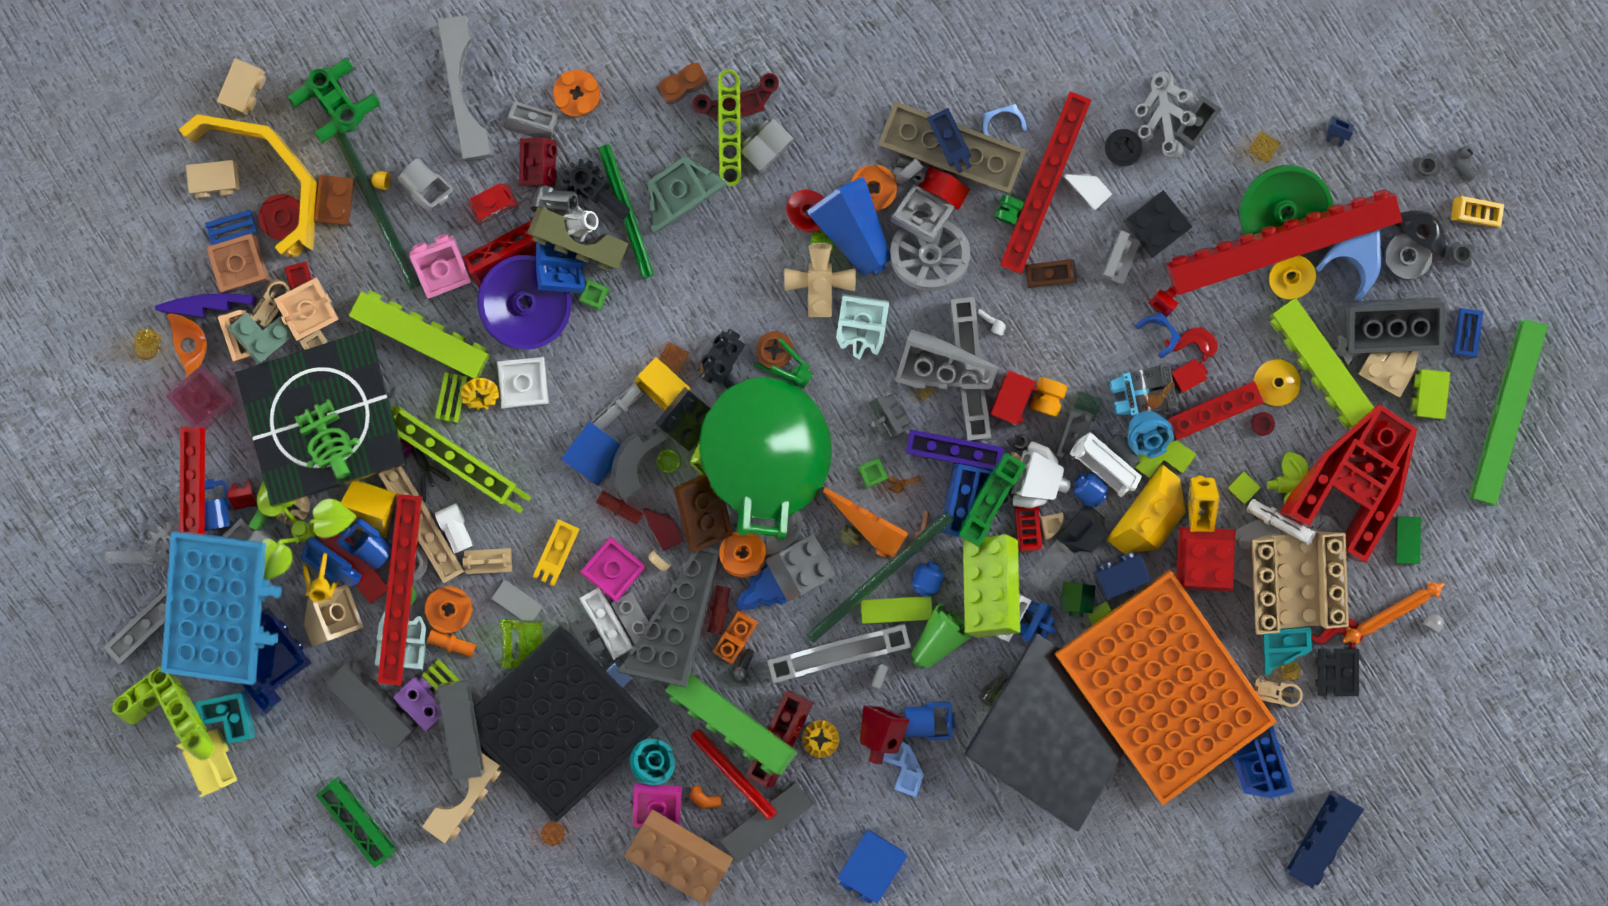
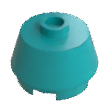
M646 739L639 742L633 748L630 755V766L633 775L648 785L665 783L672 776L675 769V758L672 748L664 741L657 739Z

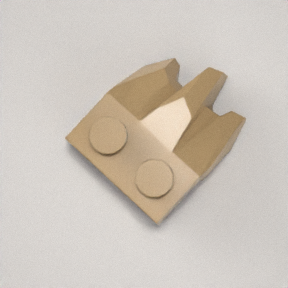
M1419 351L1368 353V357L1357 375L1400 398L1414 373Z

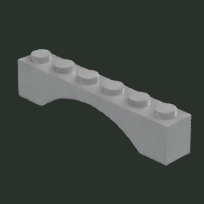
M463 15L437 20L439 27L435 28L437 41H441L443 50L439 51L441 64H445L447 70L443 77L446 88L450 87L451 96L447 97L450 111L454 110L455 114L452 126L454 134L458 133L460 141L456 143L458 156H462L465 162L493 157L489 133L472 117L462 92V65L472 43L468 18Z
M975 298L951 299L949 302L954 344L956 347L980 358ZM960 387L966 440L973 441L991 438L985 390L963 389Z
M903 623L767 659L772 681L777 683L849 662L911 648L905 624Z

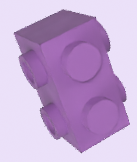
M416 676L393 698L425 731H428L439 720V714H442L441 706L436 704L435 695L429 690L431 685L423 677L419 679ZM413 690L417 692V697L412 695ZM429 707L433 709V714L429 713Z

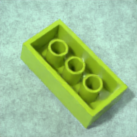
M1006 534L984 538L980 547L967 540H963L965 633L976 638L1020 633L1018 540Z

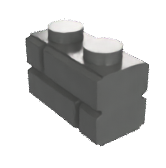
M1202 96L1190 111L1196 115L1195 124L1190 127L1181 124L1175 132V139L1191 151L1222 109ZM1190 115L1187 116L1186 122L1189 121Z

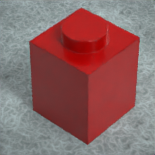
M1193 359L1172 371L1171 375L1173 383L1181 394L1207 380L1205 374L1208 371L1202 361L1198 362L1197 359Z

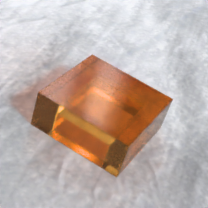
M668 342L659 360L669 369L679 373L689 352Z

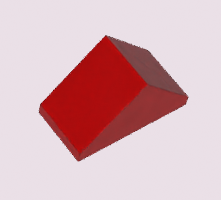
M932 167L928 168L924 181L918 186L955 206L954 208L957 210L960 209L970 191L968 187L953 176Z

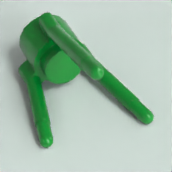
M779 338L778 342L798 362L800 367L795 365L789 373L776 366L768 368L757 362L754 363V366L804 389L813 375L812 372L808 371L810 365L805 363L782 338Z

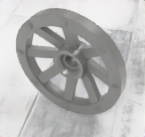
M929 217L919 218L922 219L923 222L929 221ZM949 221L945 222L932 243L927 244L924 239L915 235L920 249L903 241L911 233L901 227L894 235L890 248L891 265L897 276L911 287L924 291L943 290L956 284L968 269L970 261L969 242L964 233ZM943 231L955 239L942 248L938 247ZM960 247L962 259L943 257ZM899 249L916 258L900 261ZM939 265L957 267V269L947 276ZM918 266L922 267L917 277L906 270ZM932 270L939 279L927 280L925 277L928 271Z

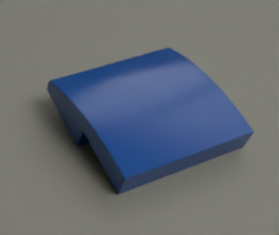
M547 242L546 246L537 243L536 273L538 289L583 293L585 283L582 267L585 265V262L576 259V254L568 251L567 254L554 250L555 245Z
M589 421L561 457V460L599 486L611 470L614 456L621 444Z

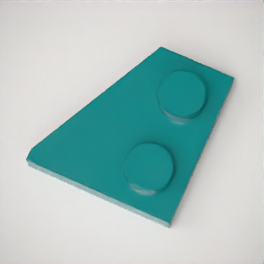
M1310 626L1280 629V633L1263 634L1265 675L1273 673V670L1284 664L1287 665L1293 662L1298 656H1304L1312 651Z

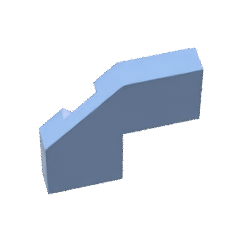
M902 742L899 752L896 754H884L883 761L901 767L894 790L917 797L924 774L910 744Z

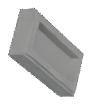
M506 579L491 598L528 625L533 623L544 607Z

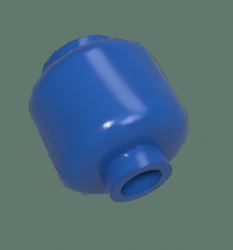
M1089 472L1086 475L1081 473L1073 482L1075 484L1074 495L1088 507L1093 505L1095 507L1099 506L1108 496L1107 483L1094 472Z
M928 560L927 564L919 563L911 578L913 590L926 597H930L931 594H937L945 579L944 572L940 570L941 565Z

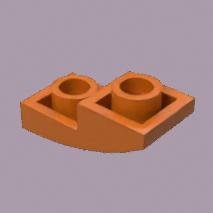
M738 610L712 653L732 665L759 622Z

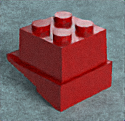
M1179 527L1175 577L1185 590L1233 592L1236 529L1215 528L1214 532H1190V527Z

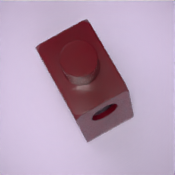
M863 706L860 744L871 749L869 762L882 764L884 754H896L899 752L910 719L882 706Z

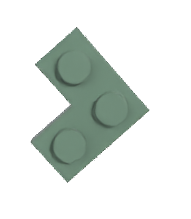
M246 313L227 328L258 365L293 337L290 328L283 323L281 317L262 330L250 315Z

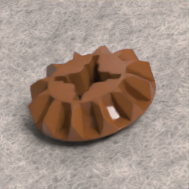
M771 331L764 334L758 340L756 355L764 366L768 368L771 366L782 368L790 362L792 356L778 342V339L782 338L793 350L790 338L784 333ZM775 340H777L778 348L785 350V352L777 353L775 360H772V353L764 350V348L773 347Z

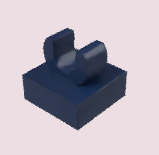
M1332 116L1328 123L1326 141L1330 142L1333 136H1338L1340 138L1338 146L1341 147L1344 144V140H1350L1354 125Z

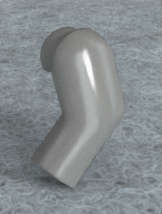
M914 159L904 169L901 167L896 168L893 171L896 182L899 184L906 183L923 166L917 159Z

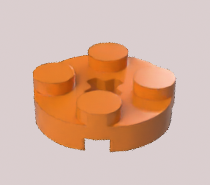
M572 70L564 72L557 79L553 89L555 104L564 114L580 118L596 109L600 101L601 92L597 81L591 74L583 70ZM579 87L583 96L574 100L573 95L570 94L571 90Z
M869 165L860 168L854 174L851 182L864 177L867 185L869 183L875 184V182L879 184L878 190L880 192L870 194L876 212L886 209L892 204L896 196L897 184L894 175L889 169L881 165Z
M736 531L721 543L719 557L727 573L736 577H749L761 572V568L767 559V550L764 542L758 535L748 534L747 536L738 535ZM742 549H746L749 555L741 559L737 553H741Z
M445 586L438 588L426 600L425 615L427 620L439 632L452 633L459 631L469 623L472 617V601L466 592L458 587ZM452 603V608L455 609V612L446 616L445 610L442 607Z

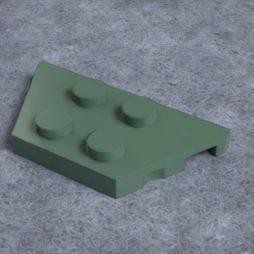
M684 156L648 181V191L651 196L649 202L650 211L653 213V225L651 226L653 233L660 232L728 186V182L690 157Z

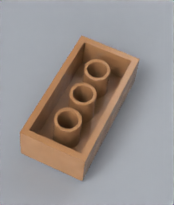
M653 809L624 856L703 905H706L733 860V857Z

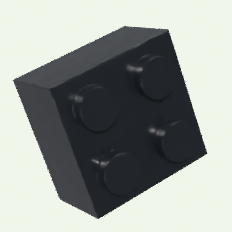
M1164 190L1123 221L1151 258L1155 257L1192 228V225Z

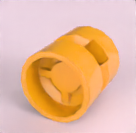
M1039 377L1036 385L1038 393L1033 395L1029 408L1058 418L1062 406L1059 401L1064 399L1068 386L1048 378Z

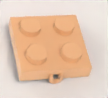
M317 277L274 299L283 315L281 317L283 323L289 326L296 341L339 319L331 304L332 300L329 299L328 293H325Z

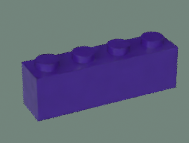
M910 430L905 454L993 471L1002 458L1004 448Z

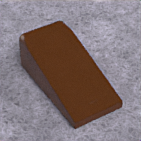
M1073 259L1026 265L1028 288L1077 283L1075 260Z

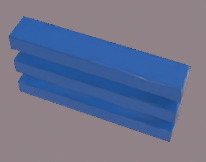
M251 210L205 223L211 239V246L251 233H258ZM245 217H248L249 219L247 221H243L237 224L213 230V227L219 226ZM251 226V229L219 239L215 237V235Z
M1458 308L1452 355L1477 358L1483 311ZM1464 314H1467L1463 347L1461 351L1459 349L1462 335ZM1476 315L1472 350L1468 352L1472 316Z

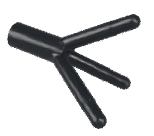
M416 448L411 453L421 469V496L425 503L426 478L431 487L435 486L430 472L447 482L450 481V478L430 466L422 451Z

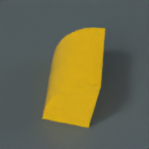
M657 357L647 365L634 381L664 411L684 387L688 390L691 389Z

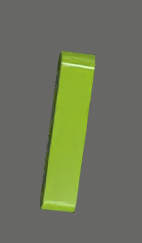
M724 69L718 75L719 176L728 182V186H735L741 178L740 79L736 71L732 69ZM732 74L735 76V82L732 86L723 85L722 78L724 75ZM733 98L736 102L735 107L731 110L724 109L722 106L724 99ZM728 121L734 122L736 125L735 131L730 134L723 131V125ZM727 145H733L736 148V153L732 157H726L723 154V149ZM734 169L736 177L730 181L726 180L723 177L725 170Z

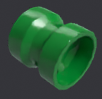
M1002 195L1000 200L1001 206L996 210L994 217L1007 224L1016 225L1018 220L1017 214L1022 210L1024 203L1013 197Z

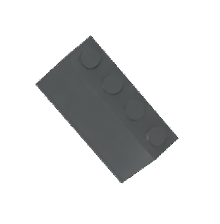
M1439 297L1364 300L1359 302L1345 301V330L1349 353L1444 350L1445 303Z

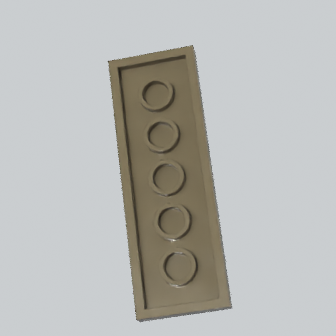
M896 101L894 102L878 147L911 159H917L924 164L1005 194H1011L1025 158L1026 149L957 124L972 156L968 158L971 168L967 169L962 161L960 165L963 172L958 173L955 166H949L927 121V117L932 115Z

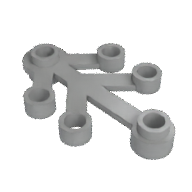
M1162 71L1153 77L1151 81L1152 91L1145 103H1141L1136 107V115L1142 119H1147L1150 117L1151 109L1158 98L1160 100V105L1147 125L1140 127L1138 134L1140 138L1146 141L1151 140L1162 120L1165 142L1162 145L1163 154L1170 159H1177L1182 155L1184 148L1182 143L1175 139L1172 115L1179 118L1180 122L1188 127L1195 124L1196 115L1172 104L1169 99V93L1176 96L1177 100L1184 105L1192 102L1193 94L1187 89H1180L1175 86L1173 77L1169 73ZM1187 94L1186 99L1183 100V96ZM1146 108L1145 113L1141 114L1142 110ZM1190 115L1189 121L1186 122L1187 116ZM1146 130H1149L1148 134L1144 136Z

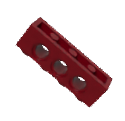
M786 691L768 730L793 748L814 702L796 692ZM757 759L754 762L752 761L746 777L765 787H774L779 774L774 773L770 775L761 768L762 763Z

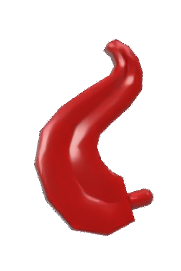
M1194 327L1180 336L1181 340L1177 342L1172 350L1178 351L1190 343H1195L1200 348V352L1204 354L1202 361H1206L1208 357L1212 358L1217 352L1218 342L1213 334L1206 329ZM1166 339L1165 345L1168 347L1170 341L1169 339Z
M1349 618V627L1357 629L1359 624ZM1349 627L1324 628L1317 637L1311 634V640L1317 644H1325L1336 633H1341L1346 637V629ZM1351 643L1350 649H1354L1356 643Z

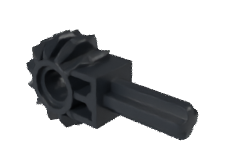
M579 159L578 166L571 162L572 170H564V173L569 176L563 179L564 184H569L566 187V191L575 192L578 197L581 194L583 199L590 198L595 203L601 202L620 219H624L629 215L630 208L608 191L609 186L602 181L603 176L597 174L600 168L598 166L593 167L591 160H588L585 164L583 159ZM582 174H587V182L580 185L578 183L579 177Z

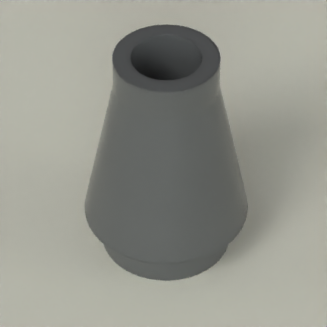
M1118 435L1108 444L1107 447L1133 469L1141 462V459L1130 449L1127 437L1123 438L1122 435Z

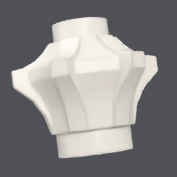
M579 206L577 211H574L572 214L565 213L563 215L568 235L576 237L578 242H583L585 236L592 234V230L598 226L597 215L593 211H584Z

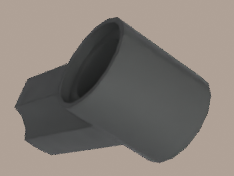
M538 185L530 209L536 212L537 208H544L551 212L572 214L578 209V195L575 192L556 191L551 187Z

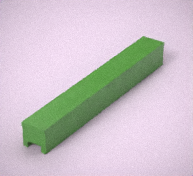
M1527 319L1519 321L1469 499L1486 503L1489 506L1497 505L1548 324H1541Z

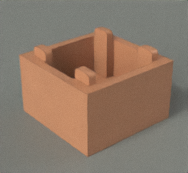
M251 233L206 247L220 293H232L270 281L256 235Z

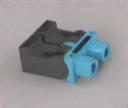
M1169 363L1122 374L1119 378L1109 381L1111 393L1123 391L1125 398L1124 401L1114 403L1115 414L1134 416L1144 411L1157 412L1178 408L1174 387L1151 392L1149 390L1173 384Z

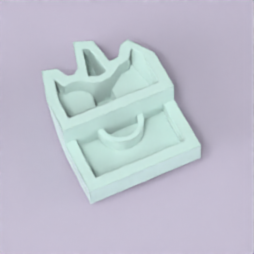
M843 294L836 336L841 349L846 348L849 344H853V356L859 360L867 347L871 348L873 354L878 355L884 340L889 301Z
M385 612L378 626L376 667H379ZM421 616L416 617L413 621H409L404 670L423 671L426 650V626Z

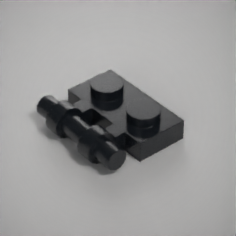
M1318 648V658H1316L1318 679H1315V686H1318V696H1327V687H1334V696H1359V649H1334V658H1327V648ZM1327 665H1334V679H1327Z

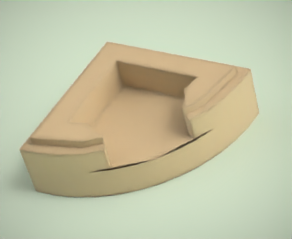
M1063 512L1039 517L1044 540L1050 539L1058 533L1064 519Z

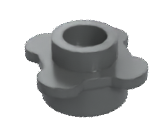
M1428 153L1426 157L1414 159L1413 165L1417 168V177L1419 179L1425 180L1427 176L1439 174L1440 168L1434 154Z
M1454 242L1451 245L1452 254L1448 258L1449 263L1469 267L1472 264L1471 258L1474 247L1470 244L1460 245L1459 242ZM1460 252L1463 253V257L1459 256Z

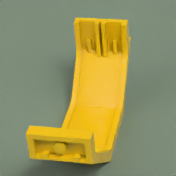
M198 114L179 129L184 137L194 143L211 130H220L268 140L301 182L299 225L296 230L277 244L275 248L281 255L288 258L291 256L295 258L305 250L303 246L313 250L315 233L314 215L318 182L276 131L269 126Z

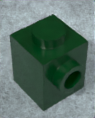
M1063 582L1060 610L1069 611V616L1083 617V613H1093L1096 585Z

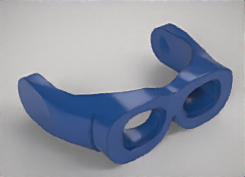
M1160 312L1157 315L1142 319L1135 327L1140 329L1146 324L1156 323L1168 328L1171 334V342L1167 348L1158 354L1161 359L1174 349L1177 342L1181 340V337Z

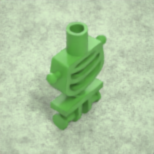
M328 399L321 405H314L315 410L312 412L310 409H306L304 414L295 416V420L299 427L310 422V425L300 429L301 434L304 436L316 430L318 431V434L312 438L308 445V451L313 460L307 462V467L313 468L316 463L321 468L331 465L336 478L342 479L350 474L344 458L353 454L351 445H358L359 439L353 438L350 440L348 434L343 430L327 428L326 425L340 419L335 412L327 416L324 415L329 411H334L333 404ZM316 415L319 416V420L317 421L314 418V416ZM340 434L342 438L331 439V435ZM337 444H344V446H337V447H336L335 445H337Z

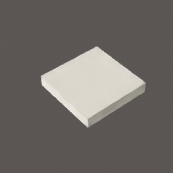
M544 357L497 362L502 409L549 404Z

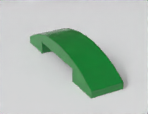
M1008 453L1003 455L970 508L958 534L959 536L980 547L991 528L989 525L1012 485H1015L1026 464Z

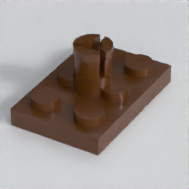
M706 473L674 487L689 551L693 553L731 536L733 533L726 502L715 494Z

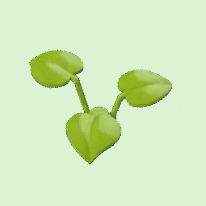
M263 481L257 496L259 510L269 517H276L283 511L294 523L291 528L294 538L281 539L278 543L272 539L262 541L266 543L263 579L271 580L283 574L290 567L293 559L292 552L287 546L282 544H298L299 541L305 544L308 538H315V534L321 538L333 537L345 530L355 520L356 515L341 502L334 499H325L315 506L313 510L314 519L310 521V525L305 521H298L287 510L296 500L272 507Z

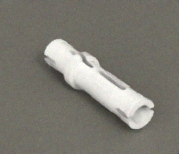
M1255 499L1247 507V513L1262 519L1264 524L1268 526L1273 525L1307 545L1311 544L1315 537V531L1278 513V510L1274 507L1269 508Z

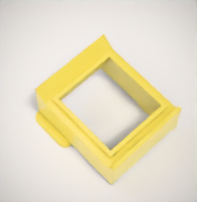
M219 728L207 732L214 744V751L206 760H198L185 750L182 744L176 745V747L184 750L182 753L198 790L202 793L199 795L200 797L238 781L226 754L228 746Z

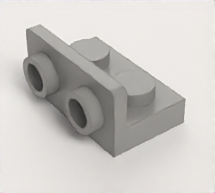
M1122 230L1117 235L1101 276L1121 285L1126 280L1140 244L1139 240L1129 237L1130 234Z

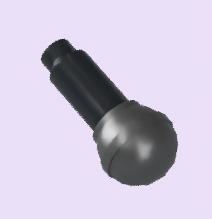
M748 648L739 666L731 672V678L736 683H742L747 679L746 670L753 658L754 650Z

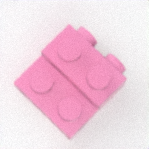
M442 234L434 239V243L426 245L425 242L414 245L412 247L413 251H410V259L427 299L471 283V278L454 235L448 237V234Z

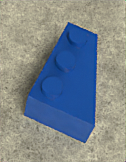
M953 463L939 533L959 536L958 534L965 518L990 476L991 470Z

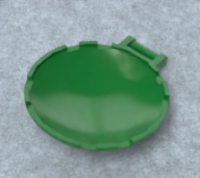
M767 377L753 378L728 388L716 399L717 401L711 410L707 412L700 433V460L703 471H706L711 483L710 486L715 494L733 507V510L739 512L738 535L774 536L776 539L784 540L787 534L788 516L808 505L825 483L831 464V437L822 412L804 391L780 379ZM750 518L775 521V527L751 525Z

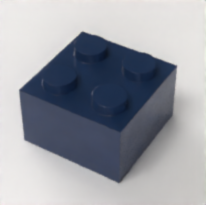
M1130 551L1118 556L1119 561L1115 563L1106 561L1096 566L1097 570L1093 571V575L1103 598L1110 599L1152 581L1141 554H1134V552Z

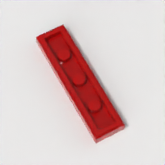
M341 533L330 538L319 537L326 547L352 565L351 568L357 570L362 575L360 582L356 586L370 604L387 592L388 586L376 570L357 556H352L337 544V539ZM350 537L345 538L347 542L354 546L355 543Z

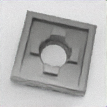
M914 184L892 215L891 222L932 243L955 206ZM918 211L925 212L929 216V221L923 222L922 219L916 216L913 217V214Z

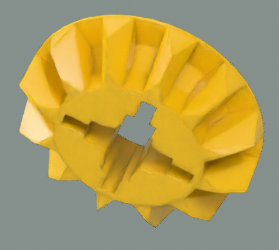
M476 378L468 381L462 387L461 398L462 402L469 409L473 407L477 411L480 408L488 410L490 405L496 404L499 392L496 384L491 380ZM476 390L481 395H484V399H480V397L476 396Z
M817 720L810 723L802 734L803 747L810 755L817 758L829 757L837 750L840 742L836 727L825 720ZM821 729H823L824 737L831 739V741L823 742L821 749H819L818 741H814L810 737L819 736Z

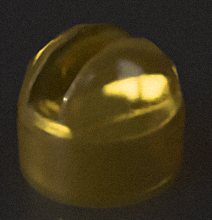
M1297 662L1281 666V673L1286 681L1294 682V679L1298 680L1300 678L1301 670Z

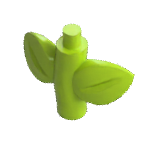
M1287 452L1283 457L1282 472L1284 477H1276L1275 480L1267 481L1268 490L1286 493L1284 504L1294 488L1308 473L1306 460L1293 452Z

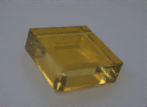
M1260 131L1248 152L1268 164L1281 142Z

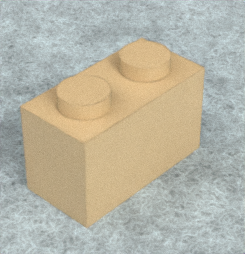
M234 58L217 102L247 115L256 105L257 98H255L258 89L261 90L265 83V72L258 67Z
M234 160L186 165L188 190L191 195L196 196V199L210 198V194L219 193L220 196H232L234 191H240L238 164Z

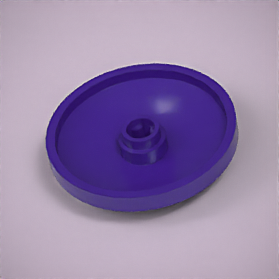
M519 255L499 262L485 275L478 291L477 306L483 326L495 340L513 349L531 350L549 344L564 330L571 313L572 302L570 292L538 289L535 256Z

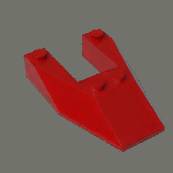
M1378 404L1322 454L1291 492L1280 513L1301 525L1310 526L1333 487L1361 505L1345 532L1346 556L1354 561L1366 563L1401 503L1417 428Z

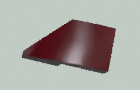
M649 508L643 509L663 552L684 542L674 519L670 518L669 514L657 513Z

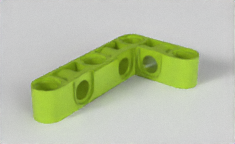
M161 667L154 669L120 695L112 704V712L130 725L139 722L160 704L185 750L201 761L208 759L214 751V744L206 731V727L181 681L174 674L161 673Z

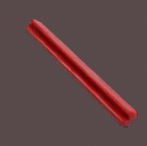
M697 729L691 735V739L767 820L772 819L777 814L774 807L700 729Z

